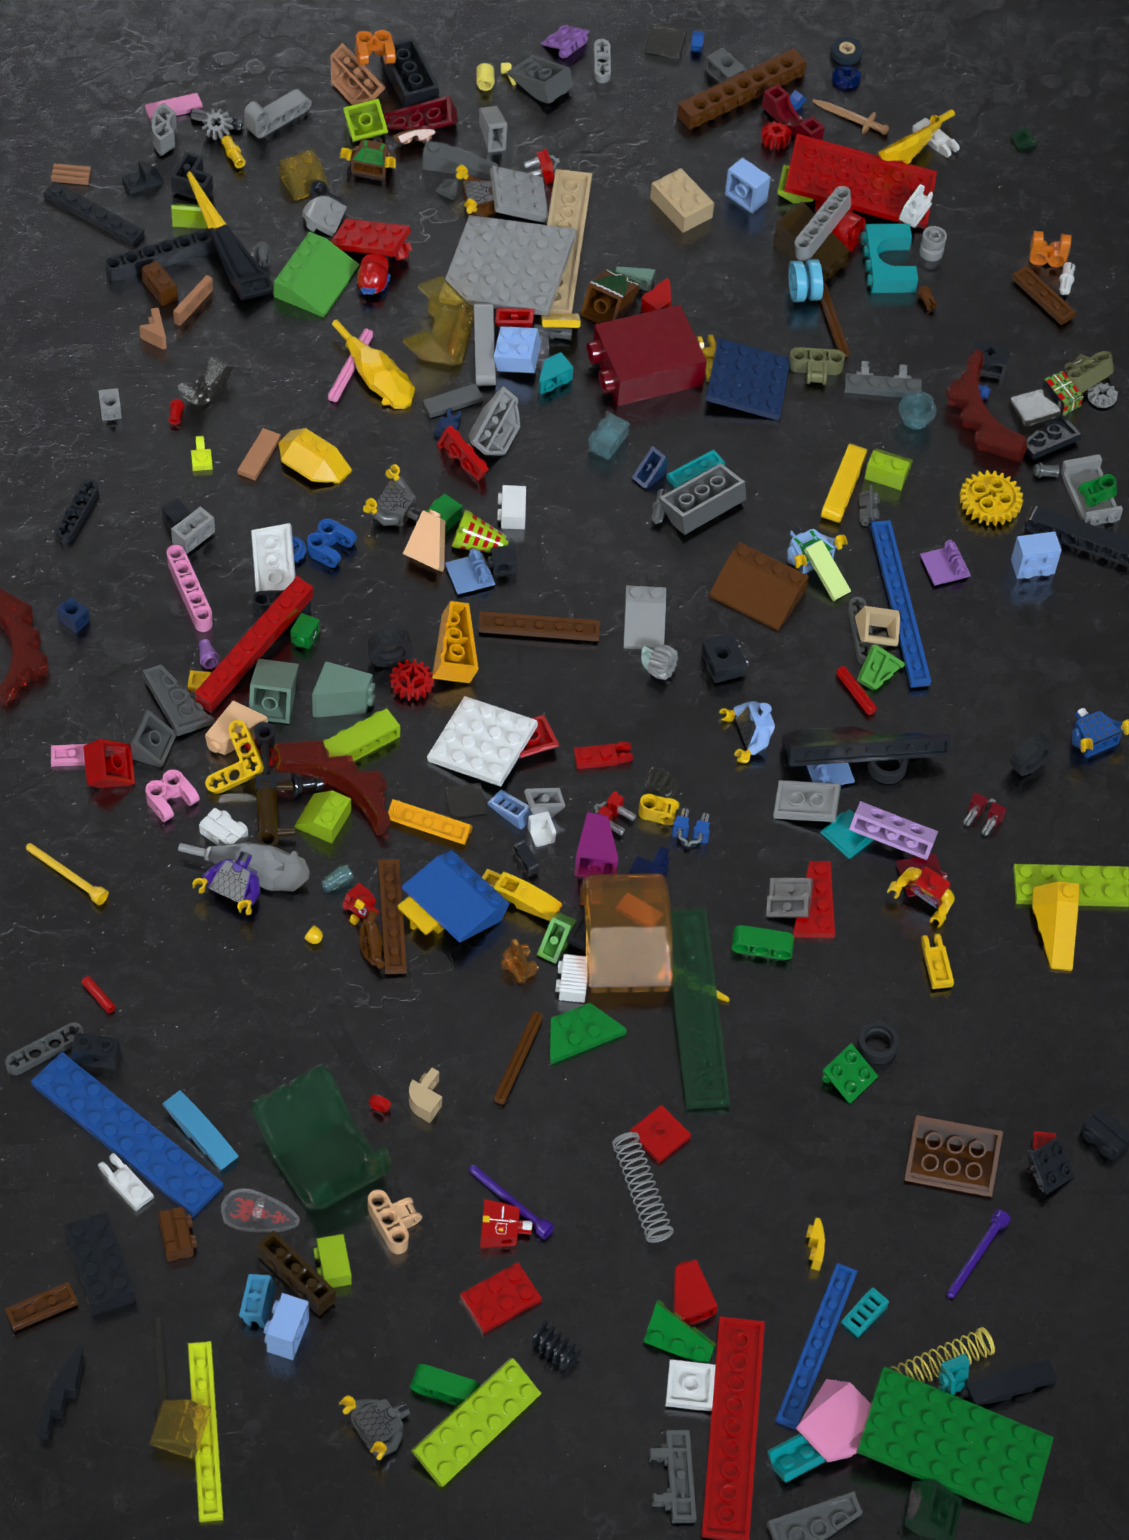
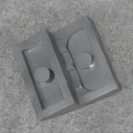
M770 878L766 917L808 918L812 899V878Z

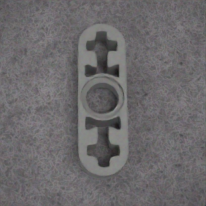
M599 39L594 43V78L599 83H606L610 80L611 75L610 43L605 39ZM600 47L604 49V52H600ZM599 59H604V60H606L607 62H605V63H600V62H598V60H599Z

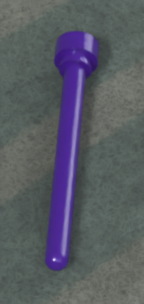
M476 1165L469 1167L470 1173L507 1204L520 1208L519 1214L526 1220L532 1221L536 1234L542 1239L547 1238L552 1233L555 1225L549 1220L539 1219Z
M996 1209L991 1216L990 1228L948 1289V1298L955 1297L998 1230L1005 1228L1010 1222V1216L1003 1210Z

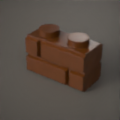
M158 261L142 268V281L161 306L170 304L178 299L176 283Z
M185 1207L160 1211L158 1219L167 1261L192 1257L194 1255L193 1248L197 1247L195 1234L190 1235L189 1228L193 1227L191 1214H186Z

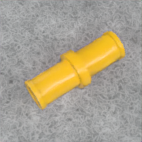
M224 136L221 143L226 149L227 156L232 159L236 168H242L246 161L241 155L239 146L235 145L231 136Z

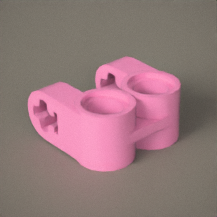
M169 770L164 773L163 779L160 781L153 780L146 786L147 804L163 822L174 817L173 810L167 803L169 798L181 796L189 806L200 800L195 788L178 770Z

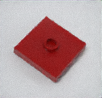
M662 1105L629 1130V1132L638 1133L640 1137L638 1143L642 1144V1148L658 1164L691 1138V1134Z

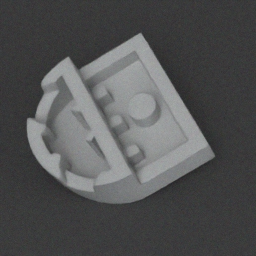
M320 196L312 199L305 206L302 218H305L306 226L312 232L317 228L333 237L347 207L330 197Z

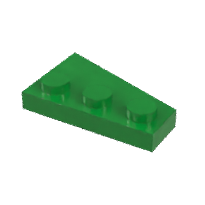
M658 1299L644 1342L696 1363L709 1364L716 1343L695 1327H690L682 1321L681 1316L676 1312L673 1314Z

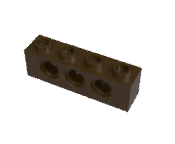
M274 1230L257 1244V1256L302 1300L308 1301L309 1307L318 1316L336 1302V1290Z

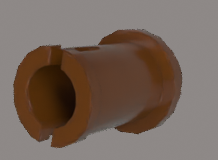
M922 286L918 289V297L922 299L927 310H931L930 306L935 309L938 304L931 294V288Z

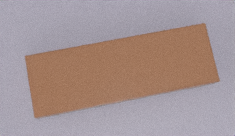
M206 275L173 311L175 324L182 325L213 291L212 277Z
M263 428L238 468V474L256 480L280 441L281 435Z

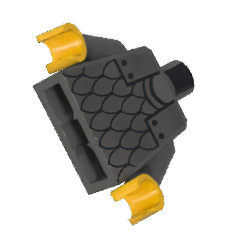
M393 464L390 467L394 473L388 469L386 470V476L390 479L393 478L394 481L390 480L377 501L373 498L366 500L363 511L366 513L372 512L373 519L378 520L384 526H404L409 518L418 521L422 510L415 508L416 496L402 476H398L400 468Z
M345 1396L339 1402V1405L343 1404L346 1406L343 1410L344 1414L354 1411L351 1413V1422L370 1448V1452L378 1460H381L384 1455L397 1450L403 1437L404 1425L401 1419L410 1414L404 1402L394 1408L386 1399L354 1400L351 1396Z

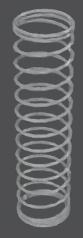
M624 1133L616 1137L612 1145L614 1151L618 1153L617 1159L620 1160L619 1166L623 1168L622 1173L626 1176L625 1181L629 1183L628 1189L631 1191L630 1196L634 1198L633 1204L637 1206L636 1212L639 1213V1220L642 1221L641 1227L645 1229L644 1235L648 1242L663 1241L670 1237L674 1230L671 1226H667L670 1220L663 1219L667 1212L660 1211L664 1208V1204L658 1203L662 1197L654 1196L658 1193L659 1189L652 1188L656 1182L650 1180L653 1174L647 1173L651 1168L645 1165L648 1159L641 1158L644 1156L645 1151L639 1150L642 1144L637 1143L640 1138L638 1133ZM637 1137L628 1144L617 1146L625 1139ZM633 1145H640L639 1148L633 1151L621 1152L624 1149L629 1148ZM643 1152V1154L637 1158L624 1160L631 1154ZM619 1154H627L622 1159L619 1158ZM646 1160L638 1166L627 1167L635 1161ZM622 1161H623V1162H629L628 1164L625 1165V1167H623V1166L621 1165V1164H622ZM648 1167V1169L642 1173L629 1175L637 1169ZM624 1169H633L628 1174L624 1173ZM651 1175L650 1178L644 1181L633 1182L641 1176ZM627 1177H635L630 1182L627 1180ZM654 1182V1184L648 1188L635 1190L637 1187L643 1184ZM630 1184H639L633 1190L630 1188ZM657 1190L650 1196L637 1198L647 1191ZM633 1192H641L636 1197L632 1195ZM660 1198L658 1201L648 1205H641L643 1202L649 1199ZM636 1199H638V1200L645 1199V1200L641 1201L638 1205L635 1203V1200H636ZM662 1205V1207L656 1211L643 1213L651 1207ZM638 1207H647L641 1212L638 1211ZM665 1213V1215L658 1219L647 1221L653 1215ZM641 1215H649L644 1220L641 1219ZM668 1221L666 1224L656 1228H649L658 1222ZM644 1222H653L647 1228L643 1226ZM669 1229V1231L664 1234L651 1236L652 1234L658 1231Z

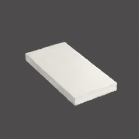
M287 523L251 530L256 592L285 590L296 578L291 524Z

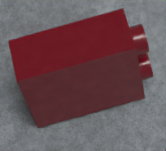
M681 305L596 324L594 326L593 341L586 343V351L592 365L599 363L601 367L599 381L602 391L604 393L612 392L617 406L704 386L707 361Z

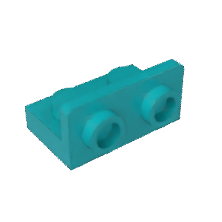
M966 1354L941 1363L939 1390L955 1396V1392L965 1388V1385L968 1383L970 1363Z
M801 1433L768 1450L772 1469L785 1482L825 1462L822 1455Z

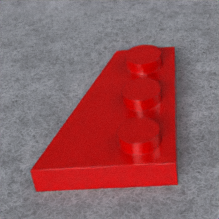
M451 425L444 430L436 445L440 449L446 448L449 451L448 455L452 459L457 458L460 460L461 466L478 481L482 479L489 470L485 461L475 454L473 447L463 440L458 430L454 429Z

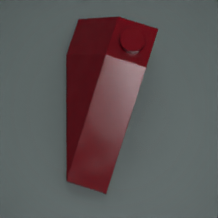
M450 95L383 114L387 129H436L458 123L457 109Z

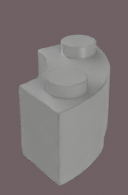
M164 102L154 111L151 123L153 145L161 156L175 147L174 130L177 128L176 112Z

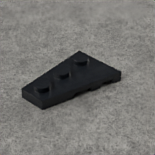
M1059 411L1052 421L1046 422L1040 431H1036L1023 442L1022 449L1034 460L1080 440L1081 433Z

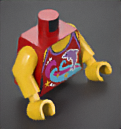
M926 866L922 868H908L897 881L891 882L887 893L891 890L895 891L894 898H897L902 887H905L937 908L938 911L931 917L930 923L937 919L939 921L938 927L946 920L945 914L948 913L955 898L950 890L951 883Z

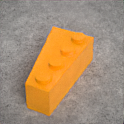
M450 601L441 617L432 679L470 683L478 671L469 603Z

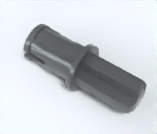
M663 489L658 490L656 501L652 505L653 513L651 520L655 524L663 521L665 513L659 501V498L663 496Z

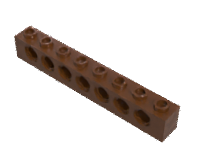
M793 48L678 103L677 116L689 129L699 126L720 114L729 112L739 105L758 98L764 94V91L776 84L781 86L795 78L801 77L805 74L807 61Z

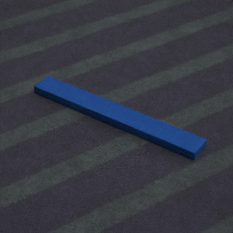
M836 1263L775 1422L797 1430L796 1428L804 1413L858 1270Z

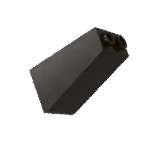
M801 201L777 220L773 246L793 261H799L795 252V240L815 215L805 203ZM832 232L810 258L819 260L823 282L833 277L836 271L847 265L849 249Z

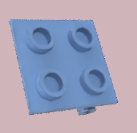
M476 548L470 550L469 557L445 563L457 595L495 585L483 553H480Z
M848 763L807 765L812 782L837 783L840 785L855 782Z

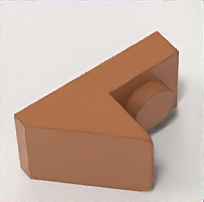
M159 308L151 309V317H148L149 324L139 327L140 337L161 349H167L166 336Z

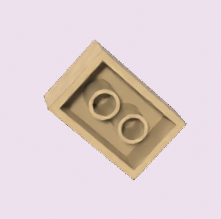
M682 168L652 183L651 200L682 233L712 218L714 202Z

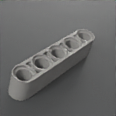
M837 187L796 238L795 252L797 259L802 261L809 260L850 209L851 193L848 187Z
M493 303L474 304L476 385H496Z

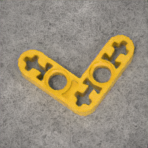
M241 720L232 721L228 727L229 735L240 761L207 777L206 787L214 794L222 793L253 779L255 775H260L263 771V762L249 727ZM238 725L242 728L240 730L242 736L244 737L242 739L240 738L239 734L234 732L237 730L236 726ZM244 743H250L251 750L248 753H242L241 746ZM246 758H251L255 764H258L255 766V771L249 769L251 763ZM233 770H238L240 773L239 778L234 781L230 780V773ZM223 775H224L226 781L228 782V784H226L224 781H222V780H224V778L222 777ZM215 779L217 781H222L218 783V788L211 786L214 784L213 780Z

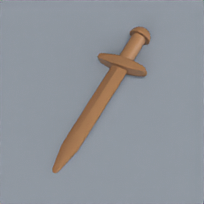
M813 100V103L829 112L864 125L862 134H865L870 128L882 132V135H886L889 132L887 124L882 125L874 121L876 112H873L869 118H866L829 102Z

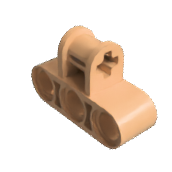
M374 1190L368 1196L369 1214L389 1250L395 1254H402L408 1248L409 1234L407 1229L420 1222L422 1216L416 1212L412 1198L408 1197L392 1204L384 1191ZM378 1201L383 1204L380 1206H376L373 1203ZM391 1220L393 1223L385 1224L383 1221ZM401 1238L403 1241L398 1243L394 1239Z

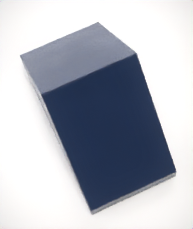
M652 446L631 478L645 489H648L666 474L668 457L655 446Z

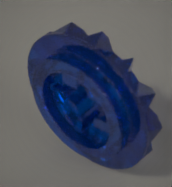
M842 64L841 67H836L832 75L834 83L843 88H853L861 80L860 72L857 71V68H851L850 65L845 67Z

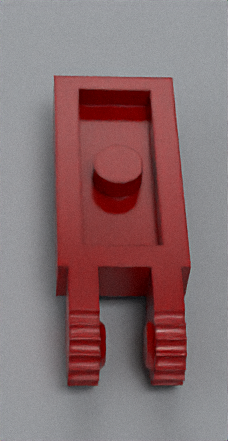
M619 742L617 744L574 748L577 769L630 762L634 759L633 754L621 752L630 751L631 743Z

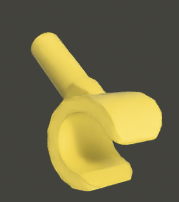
M501 63V74L507 73L508 75V71L511 70V63ZM508 75L511 84L516 85L515 80Z

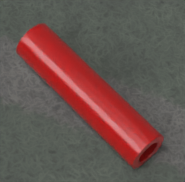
M90 976L82 979L81 983L107 1013L112 1012L116 1008V1005Z

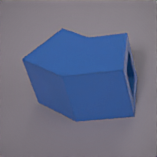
M693 31L691 51L702 52L704 32Z
M796 90L790 96L795 111L806 101V98Z

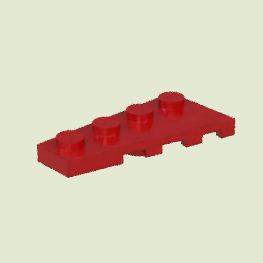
M810 861L806 878H812L813 880L809 917L796 918L793 935L797 938H834L831 861Z

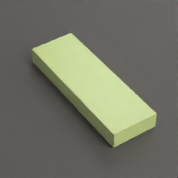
M822 540L804 549L832 601L851 592Z

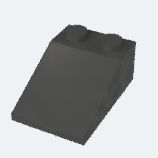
M534 55L508 71V75L535 99L545 103L553 102L557 97L574 87L569 67Z

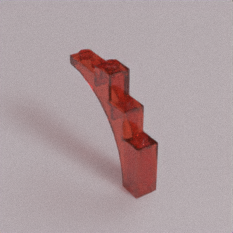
M975 349L973 356L970 355L968 359L966 372L963 371L960 381L954 379L952 386L949 385L947 388L946 396L948 397L949 405L963 408L960 419H962L963 427L977 431L975 441L978 450L1021 462L1028 446L1025 436L1015 433L1000 424L983 403L979 390V381L984 356L983 351Z
M0 588V625L9 636L13 647L11 666L6 678L0 685V703L5 706L16 697L18 690L25 686L30 678L37 681L41 676H44L49 666L47 656L37 651L41 640L39 630L30 626L33 620L32 606Z
M323 740L276 743L271 754L276 773L308 775L338 788L363 810L370 820L376 835L385 833L390 825V816L386 813L384 807L385 802L382 795L387 785L381 771L358 772V767L354 763L352 755L329 757V751L325 748Z

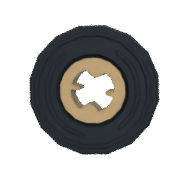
M840 37L831 46L832 58L842 65L855 64L862 57V45L855 38Z

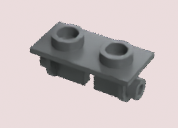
M870 485V491L863 490L859 494V506L864 508L860 509L859 519L863 526H867L869 523L880 519V512L877 504L880 503V498L872 485Z

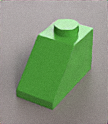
M560 912L551 918L537 955L556 964L569 944L567 943V937L577 920Z

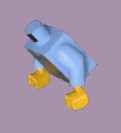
M751 701L734 707V710L723 708L719 711L720 714H727L725 718L721 719L726 722H732L735 715L737 716L736 721L747 748L746 751L742 749L735 751L734 755L740 757L737 761L747 763L750 760L751 754L755 755L761 750L766 749L769 745L775 728L770 714L772 708L769 704Z

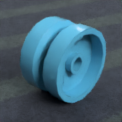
M800 260L791 261L788 277L793 302H804L806 297L810 301L821 300L823 295V275L819 260H807L805 265Z

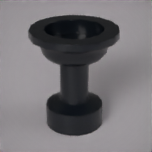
M295 772L291 773V782L294 784V789L291 790L293 797H297V794H300L303 788H315L316 792L323 791L322 775H315L314 779L302 780Z

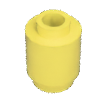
M487 63L480 64L476 68L477 85L481 90H490L495 83L494 67Z

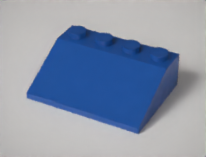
M452 850L437 856L402 885V889L459 942L502 921L510 904Z

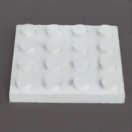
M464 696L428 754V762L502 786L519 758L521 751L525 748L528 740L537 728V720Z

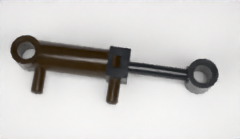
M263 722L256 725L254 729V742L256 747L261 750V760L264 766L262 775H255L258 844L272 845L279 848V837L295 836L296 832L295 828H278L277 791L293 790L294 784L293 782H277L276 774L270 775L269 749L275 744V730L271 724ZM272 841L271 844H266L264 842Z

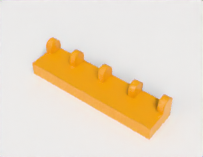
M392 799L386 817L387 820L466 845L468 836L473 828L470 824Z

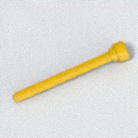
M31 843L26 845L28 852L88 892L94 903L101 905L105 902L109 894L106 889L101 886H92Z

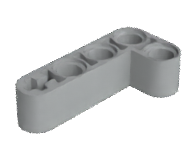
M299 89L291 91L264 108L256 101H252L244 110L245 127L257 138H262L305 113L311 107L312 102Z

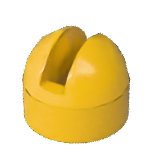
M314 925L307 932L304 939L311 944H318L322 940L323 933Z

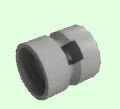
M930 226L924 230L919 250L922 258L927 261H937L942 258L947 239L945 230L937 226Z

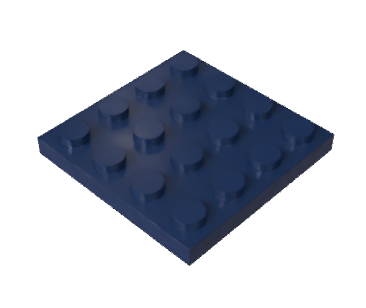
M718 338L705 400L779 421L790 365L789 357Z

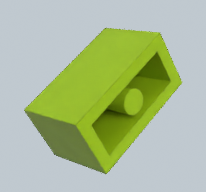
M344 1235L317 1238V1247L313 1248L314 1259L320 1262V1268H317V1273L332 1288L351 1285V1271Z

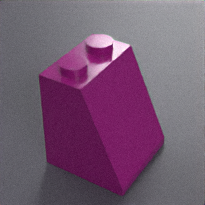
M587 812L576 853L574 876L615 885L619 859L608 816Z

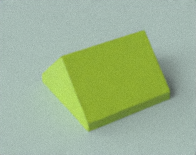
M180 203L172 205L173 227L208 228L199 205Z

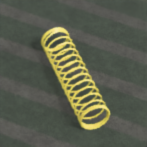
M980 1327L975 1333L969 1332L968 1337L963 1335L960 1340L954 1339L952 1344L946 1342L944 1347L940 1345L937 1347V1350L930 1349L929 1354L924 1352L921 1357L915 1356L913 1361L907 1359L905 1364L899 1363L898 1367L891 1366L890 1369L895 1368L898 1373L902 1374L899 1366L903 1365L907 1376L909 1377L910 1373L912 1378L915 1379L911 1370L907 1367V1363L910 1361L913 1363L918 1381L921 1382L917 1370L921 1375L923 1383H925L923 1374L915 1363V1359L919 1358L926 1378L932 1382V1374L928 1365L923 1360V1355L926 1354L929 1357L931 1369L935 1376L939 1378L940 1371L936 1362L931 1357V1351L936 1352L941 1368L939 1357L942 1362L945 1361L938 1353V1349H944L947 1361V1354L950 1359H953L946 1349L947 1344L952 1346L954 1358L956 1357L955 1351L960 1356L959 1351L954 1346L955 1341L960 1343L962 1355L964 1354L963 1348L965 1349L970 1360L969 1364H971V1356L962 1343V1338L964 1337L968 1341L969 1350L973 1358L979 1361L978 1351L969 1339L970 1334L975 1335L977 1347L985 1358L987 1354H994L995 1346L989 1332L985 1328ZM981 1331L985 1334L989 1341L991 1352L988 1350L983 1341ZM978 1340H979L980 1345L982 1346V1348H983V1350H984V1352H985V1355H984L983 1352L981 1351V1348H980V1346H979ZM970 1343L972 1344V1346H973V1348H974V1350H975V1352H976V1354H977V1358L975 1357V1355H974V1353H973V1351H972V1349H971ZM932 1362L934 1363L937 1369L938 1375L936 1374L933 1368ZM924 1365L926 1366L929 1372L930 1378L928 1377L925 1371Z

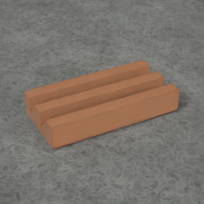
M64 164L53 165L51 182L89 184L91 167Z

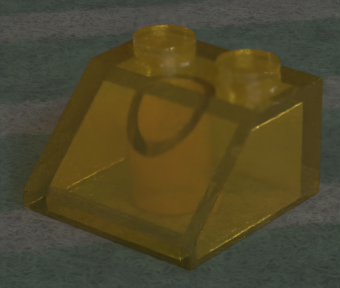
M313 149L279 160V176L295 201L310 196V185L316 180L323 181L328 186L321 161Z
M164 1400L149 1444L194 1459L212 1407L192 1400Z

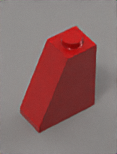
M686 1260L679 1263L674 1273L673 1314L676 1312L681 1316V1320L688 1325L716 1316L718 1305L697 1260L691 1262Z

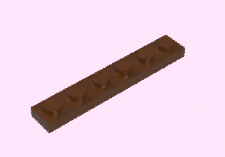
M480 611L478 632L599 641L600 620Z
M399 859L378 860L385 974L407 973L404 922L403 913L398 909V905L402 902Z

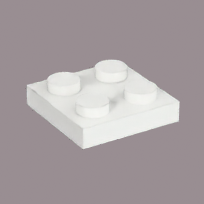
M670 1360L666 1406L712 1411L715 1365Z

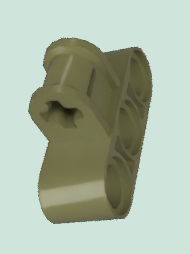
M796 347L790 352L789 369L796 373H806V384L816 382L826 385L827 375H838L842 372L845 354L840 350Z
M1102 351L1090 358L1085 355H1079L1075 361L1065 364L1067 376L1082 393L1114 372L1112 354L1108 351Z

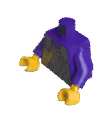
M241 851L237 861L234 859L221 860L203 874L201 878L193 881V889L197 885H202L199 893H204L205 885L207 884V888L238 902L239 913L246 907V914L250 915L252 913L250 905L255 903L260 894L257 870L248 866L252 855Z

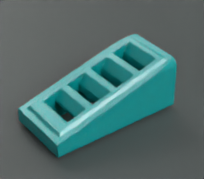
M872 1287L841 1321V1324L859 1338L887 1309L889 1301ZM864 1306H868L873 1313L869 1312ZM860 1312L862 1315H864V1316L867 1318V1320H864V1319H863L859 1314H857V1313ZM854 1318L862 1326L859 1328L851 1319Z

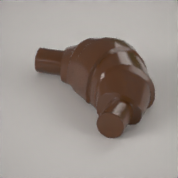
M370 910L367 918H364L360 929L359 946L364 958L371 965H376L381 969L385 965V962L381 959L383 938L375 922L377 913Z

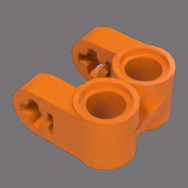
M378 30L374 35L368 31L357 33L355 53L358 65H368L369 56L372 54V51L376 55L383 56L385 64L395 63V48L392 36L388 31Z
M1034 231L1030 243V262L1034 265H1044L1048 262L1052 267H1062L1066 263L1069 254L1071 235L1061 234L1060 241H1055L1048 245L1043 240L1044 232Z

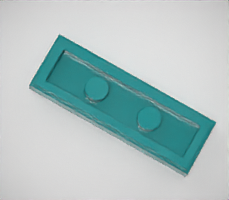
M713 449L668 473L666 478L676 489L720 463L725 466V461Z

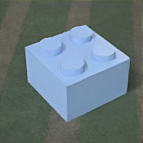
M741 158L728 169L725 195L753 214L767 202L770 176L751 162Z
M500 327L494 353L497 371L535 373L541 345L538 328Z
M1055 532L1017 536L1011 557L1017 579L1055 574L1061 554V547Z
M282 1293L280 1300H276L273 1305L272 1313L274 1315L272 1320H268L265 1325L264 1333L266 1336L264 1342L267 1343V1352L293 1360L309 1321L308 1301Z

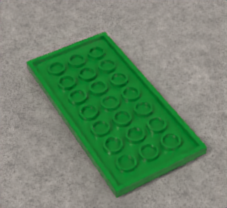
M883 1367L856 1452L1025 1523H1029L1033 1515L1054 1437Z

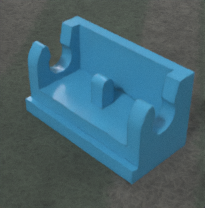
M248 1275L239 1316L249 1326L254 1321L261 1328H265L269 1320L276 1285L271 1276Z

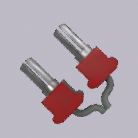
M543 149V151L537 152L535 159L524 162V167L528 168L539 165L538 170L528 174L542 176L546 185L554 183L555 174L553 170L560 161L559 158L556 159L552 155L549 156L547 149Z
M615 791L607 801L601 804L596 803L594 809L596 810L595 813L608 816L611 830L623 835L625 829L612 821V817H617L620 814L633 821L636 818V814L623 807L624 797Z

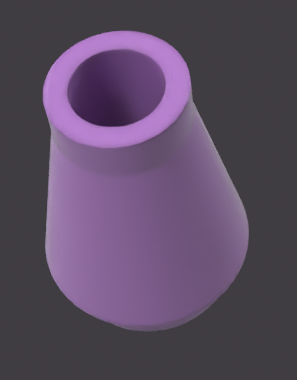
M208 639L201 640L198 644L200 664L206 669H213L219 664L220 657Z

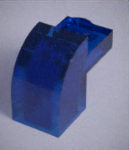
M661 846L653 862L637 856L629 870L627 883L642 889H655L661 886L667 879V867L670 862V858H668L669 849Z

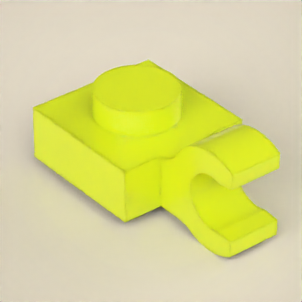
M196 436L197 450L191 451L193 471L212 470L211 449H205L203 436Z

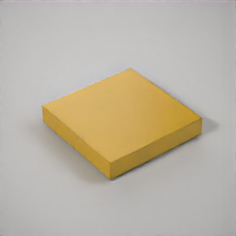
M549 313V316L541 315V323L543 327L579 328L580 317L578 313Z

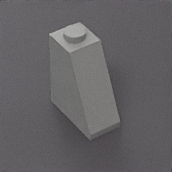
M497 106L479 108V124L488 153L506 150L507 123Z

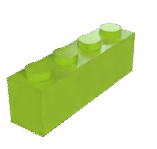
M387 708L383 711L375 712L371 717L358 721L354 726L339 731L337 735L322 740L317 745V757L331 774L399 738L400 725Z

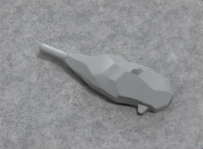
M246 842L235 845L209 846L207 849L180 843L178 851L204 857L205 860L215 864L225 859L237 861L240 852L245 851L252 855L248 866L257 870L260 887L270 891L283 890L293 892L309 879L310 871L303 858L298 857L296 851H292L290 854L272 845Z

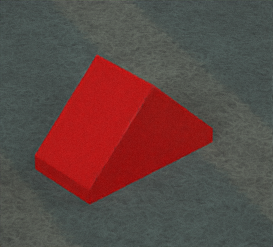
M497 308L495 325L499 328H530L533 326L535 310L526 308Z

